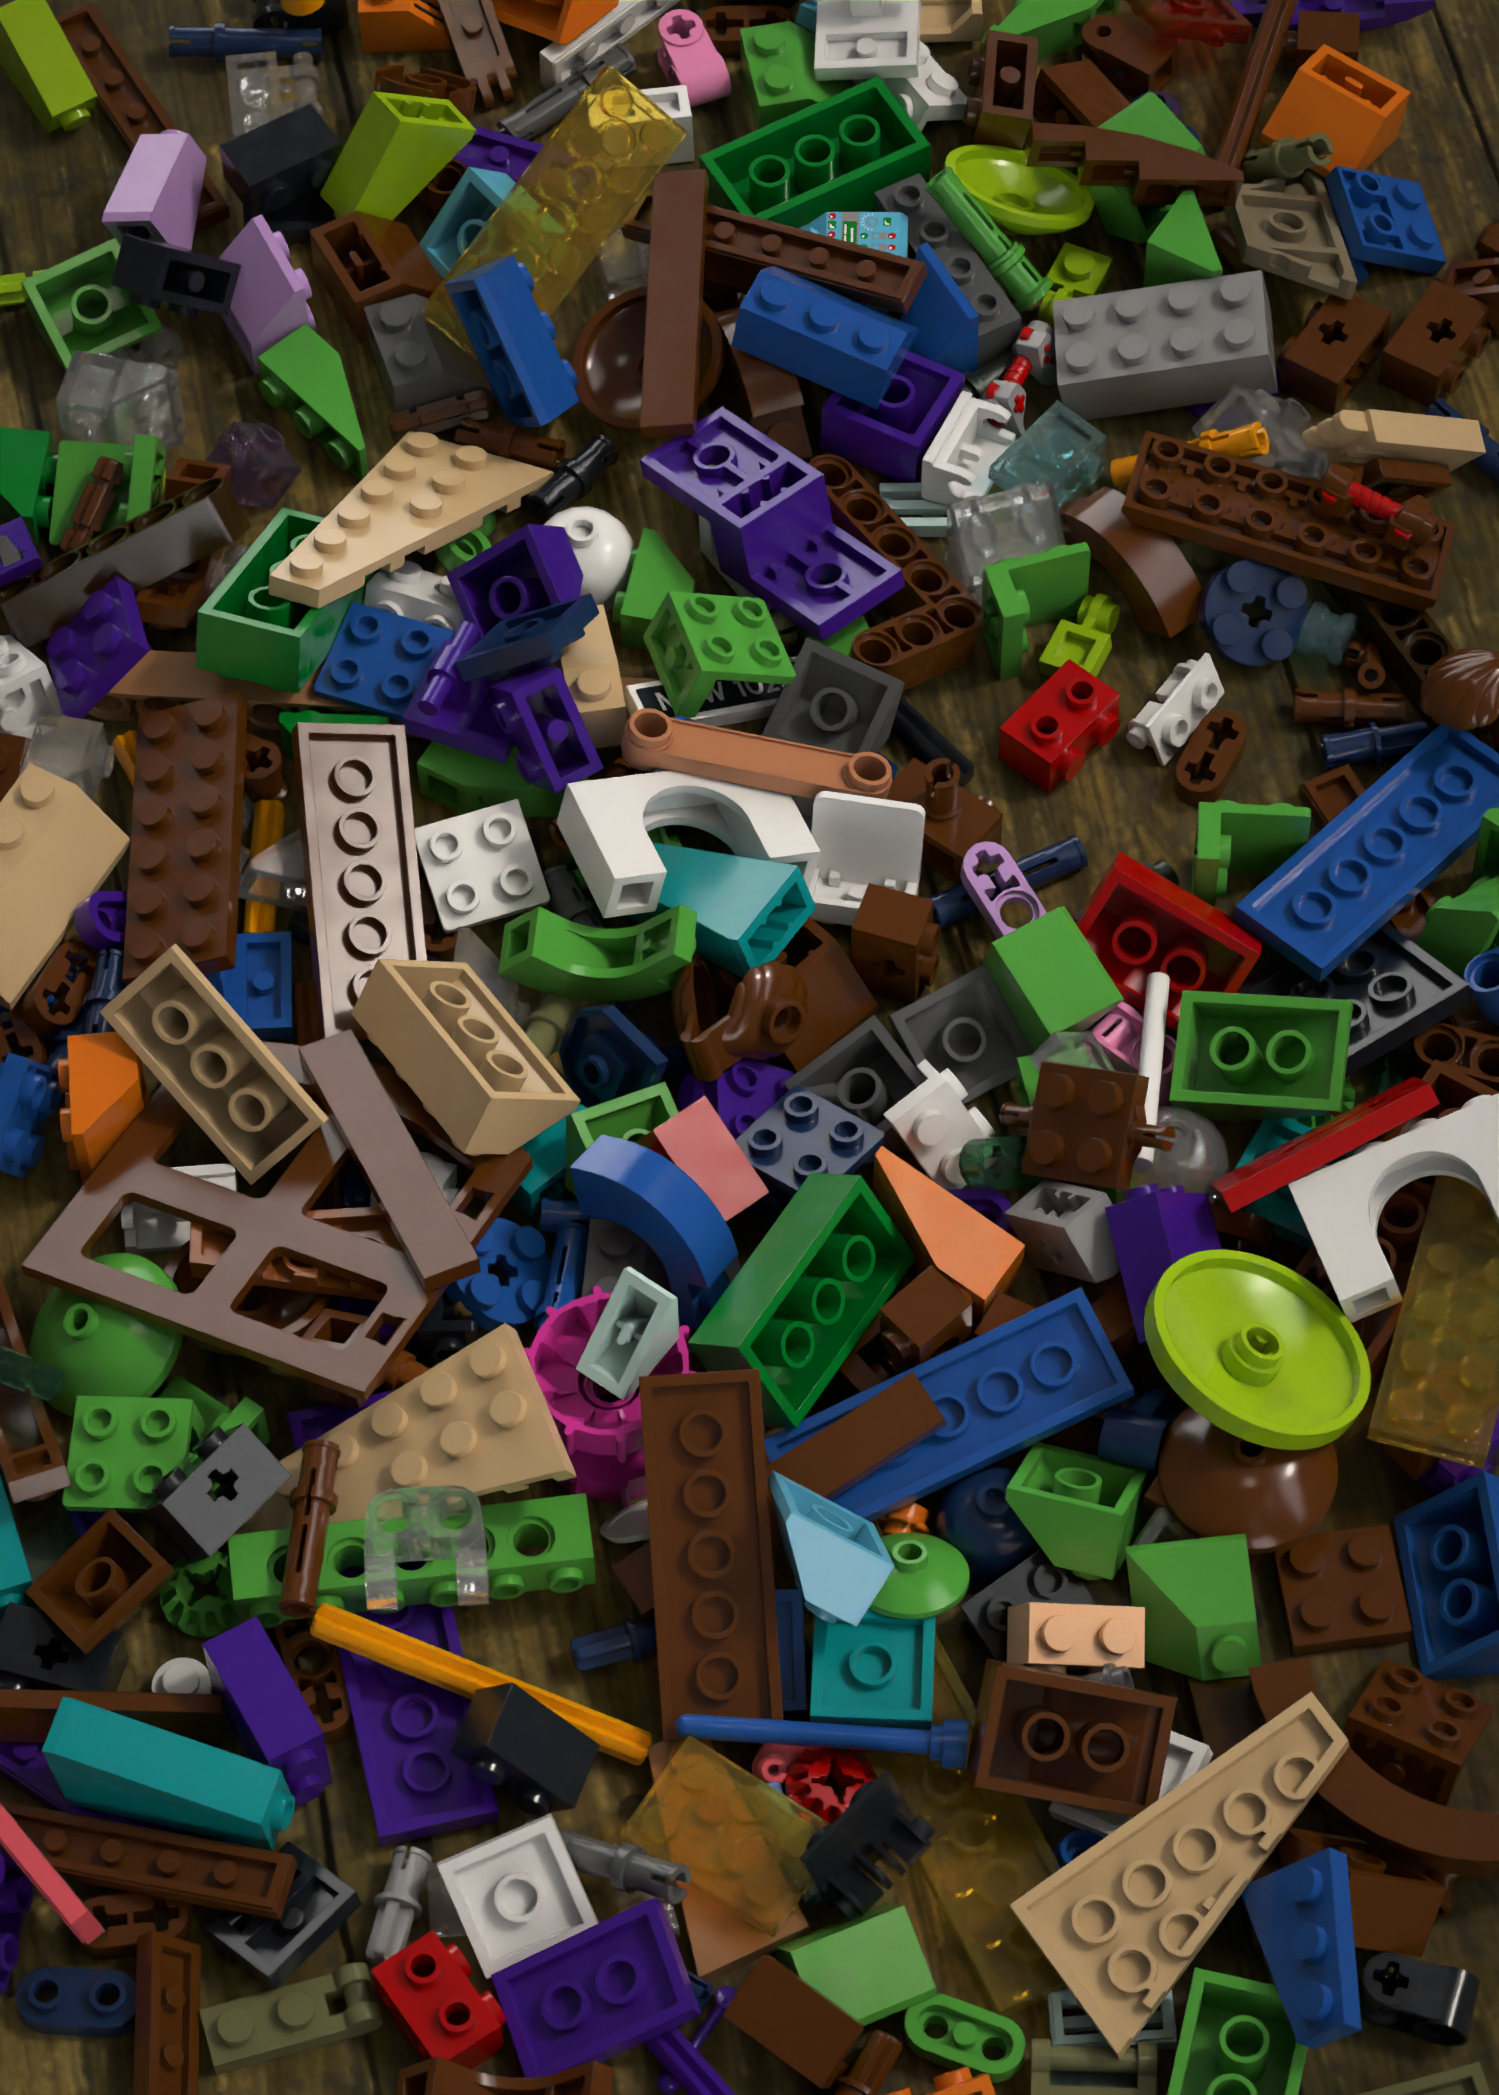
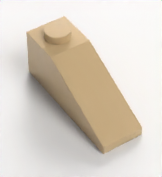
M603 604L597 605L600 613L583 628L586 634L581 639L564 646L561 649L563 656L557 660L595 748L621 745L624 727L627 723L626 705L618 661Z

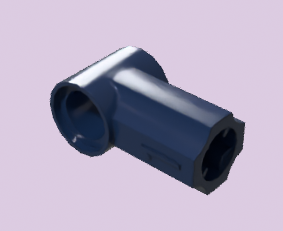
M1149 1388L1143 1396L1133 1398L1124 1409L1110 1407L1100 1434L1098 1445L1099 1459L1157 1473L1162 1441L1169 1427L1181 1412L1172 1403L1169 1393Z

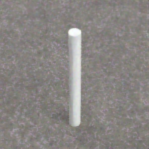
M1154 972L1147 977L1138 1075L1149 1077L1144 1107L1146 1124L1157 1125L1170 984L1169 976L1162 972ZM1142 1147L1134 1162L1133 1169L1137 1171L1150 1170L1153 1167L1154 1148Z

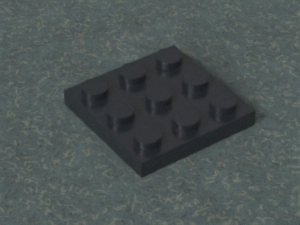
M1387 922L1321 982L1315 980L1287 959L1243 985L1237 991L1240 994L1352 1000L1354 1004L1345 1078L1473 1002L1470 985Z

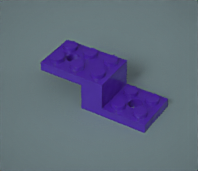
M724 407L719 408L697 422L696 435L676 436L640 459L645 478L710 522L720 571L820 641H824L905 587L902 569L833 524L823 473ZM823 581V582L828 583V584H826V585H821V584H819V583Z

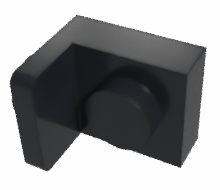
M444 1291L418 1328L422 1358H434L439 1362L444 1361L479 1339L477 1322L474 1320H457L458 1305L457 1303L454 1305L446 1291Z

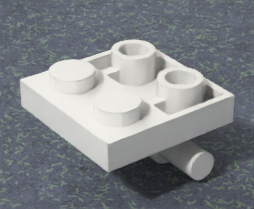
M814 0L817 1L814 60L816 81L872 79L877 76L880 78L918 77L921 0Z

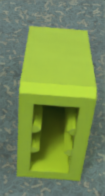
M15 0L0 7V66L43 127L49 133L60 127H63L64 131H70L85 124L91 118L90 113L94 110L98 95L46 0Z
M373 91L320 195L335 211L334 216L336 219L358 211L393 221L473 138L476 129L450 100Z

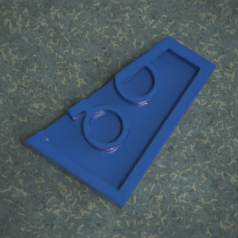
M1329 1847L1249 1883L1241 1894L1296 2040L1299 2044L1313 2049H1318L1362 2030L1347 1854Z

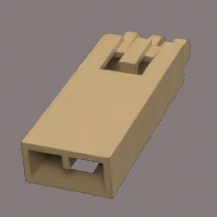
M1344 409L1334 414L1333 418H1327L1317 426H1312L1302 433L1303 443L1308 449L1326 452L1329 467L1333 462L1342 465L1347 461L1364 465L1376 457L1447 464L1450 472L1486 453L1479 421L1375 409H1368L1366 411Z

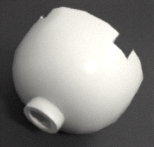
M590 506L571 507L556 513L544 525L564 527L583 573L580 596L591 593L596 605L603 604L605 611L613 609L618 590L626 592L630 579L629 557L632 548L635 547L627 529L608 512Z

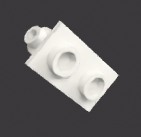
M1205 653L1198 662L1189 659L1186 663H1178L1173 669V673L1155 693L1158 701L1164 702V704L1149 701L1136 718H1133L1128 724L1129 732L1126 735L1128 742L1138 749H1143L1146 745L1153 747L1162 766L1169 762L1178 749L1187 741L1200 721L1215 707L1218 700L1225 693L1209 653Z

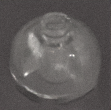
M1180 1105L1158 1106L1157 1125L1171 1126L1175 1131V1138L1156 1136L1155 1138L1175 1143L1169 1151L1154 1148L1153 1167L1150 1170L1137 1171L1133 1169L1131 1177L1132 1187L1158 1184V1188L1163 1189L1184 1185L1185 1193L1208 1194L1210 1203L1214 1201V1204H1216L1218 1199L1209 1183L1229 1173L1227 1147L1224 1137L1215 1123L1195 1109Z

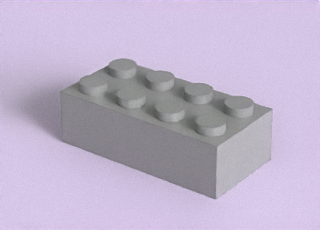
M1262 270L1053 301L1057 385L1068 423L1277 393L1271 308Z

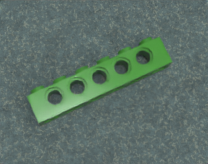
M586 1493L328 1523L324 1560L316 1602L317 1609L321 1603H328L351 1613L370 1610L376 1614H391L400 1611L404 1606L430 1603L437 1607H450L461 1603L464 1599L490 1596L497 1600H509L529 1591L550 1589L557 1593H568L576 1591L584 1585L596 1584ZM291 1528L234 1534L228 1539L233 1602L238 1625L256 1616L264 1629L279 1626L285 1620L302 1619L287 1616L281 1613L278 1608V1600L281 1597L283 1584L280 1581L284 1577ZM529 1545H538L546 1549L537 1556H525L519 1553L522 1548ZM470 1552H478L486 1556L480 1562L472 1564L459 1560L463 1555ZM411 1559H419L426 1562L418 1570L408 1571L400 1568L402 1563ZM352 1566L366 1569L362 1575L354 1578L340 1575L344 1569Z

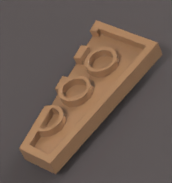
M703 1739L661 1741L648 1747L647 1760L662 1826L665 1831L670 1861L675 1864L686 1865L691 1872L690 1884L675 1880L677 1887L688 1890L686 1896L681 1901V1907L696 1975L704 1981L711 1982L760 1959L761 1956L774 1952L777 1946L809 1934L808 1922L711 1741Z

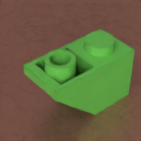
M643 528L638 549L632 548L629 557L630 579L626 592L618 590L614 601L612 620L614 623L620 624L622 646L648 650L643 635L668 591L695 593V581L656 531Z

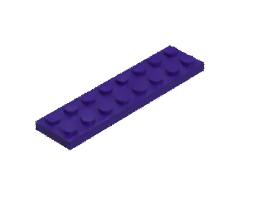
M395 1390L370 1395L360 1409L330 1403L288 1412V1421L295 1451L302 1448L305 1441L317 1439ZM411 1559L402 1563L400 1568L408 1571L418 1570L426 1562L419 1559ZM352 1566L344 1569L340 1575L354 1578L362 1575L366 1569ZM428 1603L404 1606L400 1611L391 1614H376L370 1610L353 1612V1614L463 1657L452 1606L437 1607ZM337 1646L380 1847L499 1821V1811L493 1785L473 1777L469 1772V1766L450 1753L472 1700Z

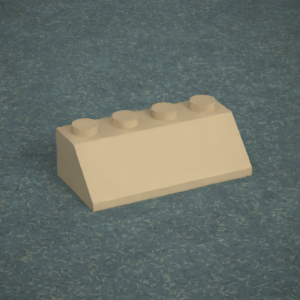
M31 763L28 764L0 802V1005L9 1010H12L75 923L74 912L76 906L98 891L131 843L130 838L76 784Z
M176 943L99 1011L250 1185L256 1182L329 1119Z
M400 959L377 960L351 1014L366 1031L368 1039L378 1046L394 1066L396 1074L406 1081L422 1101L424 1109L434 1116L450 1136L452 1144L463 1154L471 1156L510 1154L577 1109L581 1100L467 963Z

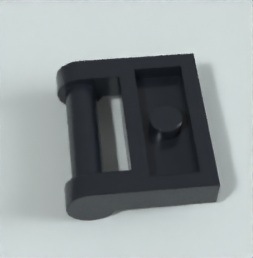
M288 1841L277 1852L293 1855L298 1865L293 1878L295 1880L291 1884L281 1920L257 1916L242 1932H239L255 1915L225 1910L220 1916L213 1913L199 1927L206 1939L222 1953L227 1952L274 1990L362 1905L357 1892Z

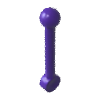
M722 1986L716 1991L714 2008L690 2040V2043L697 2051L708 2038L738 1991L734 1987ZM668 2070L662 2071L657 2077V2086L662 2093L673 2094L681 2086Z

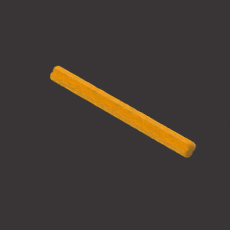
M321 1603L312 1620L310 1634L313 1637L471 1700L477 1689L514 1683L600 1745L598 1751L636 1766L641 1765L647 1757L649 1751L647 1748L651 1746L653 1738L649 1731L328 1603Z

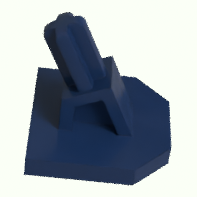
M614 1005L585 1007L576 1011L559 1050L566 1083L581 1100L580 1102L587 1108L659 1084L662 1077H685L692 1072L683 1047H659L654 1033H641Z

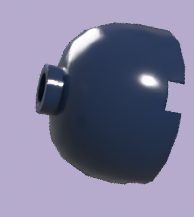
M987 1466L949 1484L936 1508L933 1536L950 1543L960 1551L969 1567V1584L975 1587H987L1041 1549L1005 1499L1006 1488L1016 1471L1009 1468Z

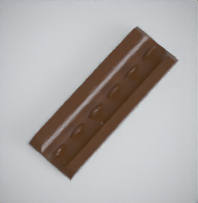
M1148 430L1145 431L1121 512L1132 524L1415 610H1424L1435 606L1456 527L1455 523L1440 519L1438 527L1426 547L1418 543H1410L1408 548L1403 551L1383 541L1386 521L1355 505L1351 512L1341 518H1337L1320 509L1318 506L1321 497L1317 496L1321 485L1319 482Z

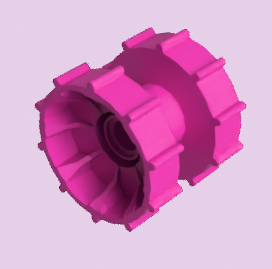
M596 1285L593 1287V1294L575 1299L557 1310L552 1306L547 1307L546 1321L538 1330L531 1348H524L577 1475L575 1478L557 1482L567 1488L570 1495L586 1493L587 1498L596 1501L620 1502L621 1507L624 1509L630 1506V1500L647 1495L640 1386L637 1387L628 1399L605 1402L599 1398L611 1392L576 1370L577 1364L612 1294L602 1292L601 1287ZM683 1325L679 1327V1339L648 1376L696 1373L695 1371H689V1352L691 1350L688 1344L690 1340L689 1326Z

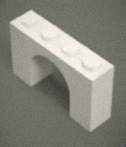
M674 771L567 783L557 819V825L603 918L656 911L667 873L647 834L648 831L666 825L695 827L721 839L732 849L736 856L797 865L808 890L821 852L790 794Z
M1499 1093L1493 1096L1480 1095L1474 1097L1456 1112L1439 1119L1427 1118L1412 1125L1407 1133L1386 1142L1375 1141L1358 1148L1353 1156L1330 1166L1324 1164L1299 1177L1298 1180L1288 1183L1296 1206L1341 1308L1351 1323L1403 1301L1395 1278L1377 1239V1226L1381 1211L1389 1198L1402 1186L1413 1180L1433 1175H1445L1462 1179L1473 1185L1483 1194L1499 1225Z

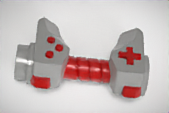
M1034 320L1023 328L1011 350L1015 358L1001 380L994 379L990 382L980 399L1000 405L1011 413L1007 423H999L994 419H987V421L992 426L1001 427L1016 434V438L1027 439L1023 425L1026 392L1022 385L1029 373L1042 385L1051 386L1057 382L1055 332L1047 323Z

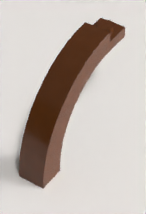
M0 1272V1468L13 1503L23 1500L41 1501L53 1496L58 1489L70 1486L71 1482L44 1408Z
M1309 1657L1248 1668L1259 1715L1264 1725L1310 1692L1315 1695L1323 1706L1316 1689ZM1350 1746L1311 1798L1331 1819L1357 1838L1382 1852L1411 1864L1445 1873L1475 1877H1499V1812L1459 1810L1435 1804L1412 1795L1371 1769Z

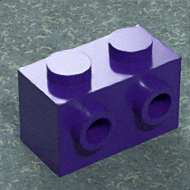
M547 665L542 668L533 669L530 666L491 686L497 703L492 705L494 716L501 729L506 734L511 733L519 750L514 755L515 763L520 774L528 784L533 783L536 787L557 793L565 789L567 783L578 782L603 769V765L560 668Z

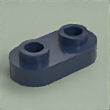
M42 1967L30 1972L21 1981L17 1989L16 2002L24 2023L38 2033L116 2037L127 2033L135 2026L136 1983L129 1975L118 1970ZM45 1989H54L58 1992L56 1998L48 2003L39 2002L37 2000L38 1994ZM115 1992L120 1995L117 2002L113 2005L103 2006L98 2003L99 1998L104 1993Z

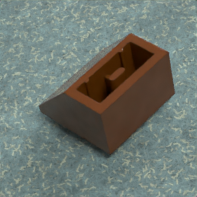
M355 211L309 231L314 271L359 342L367 340L363 307L413 293L444 305L452 303L444 282L406 224Z
M809 917L774 960L779 961L781 964L794 966L797 974L804 979L808 991V1013L803 1030L798 1039L779 1057H774L787 1070L796 1073L860 1026L878 1010L877 1002L839 942ZM724 969L717 975L718 1008L726 1016L738 983L742 982L743 978Z

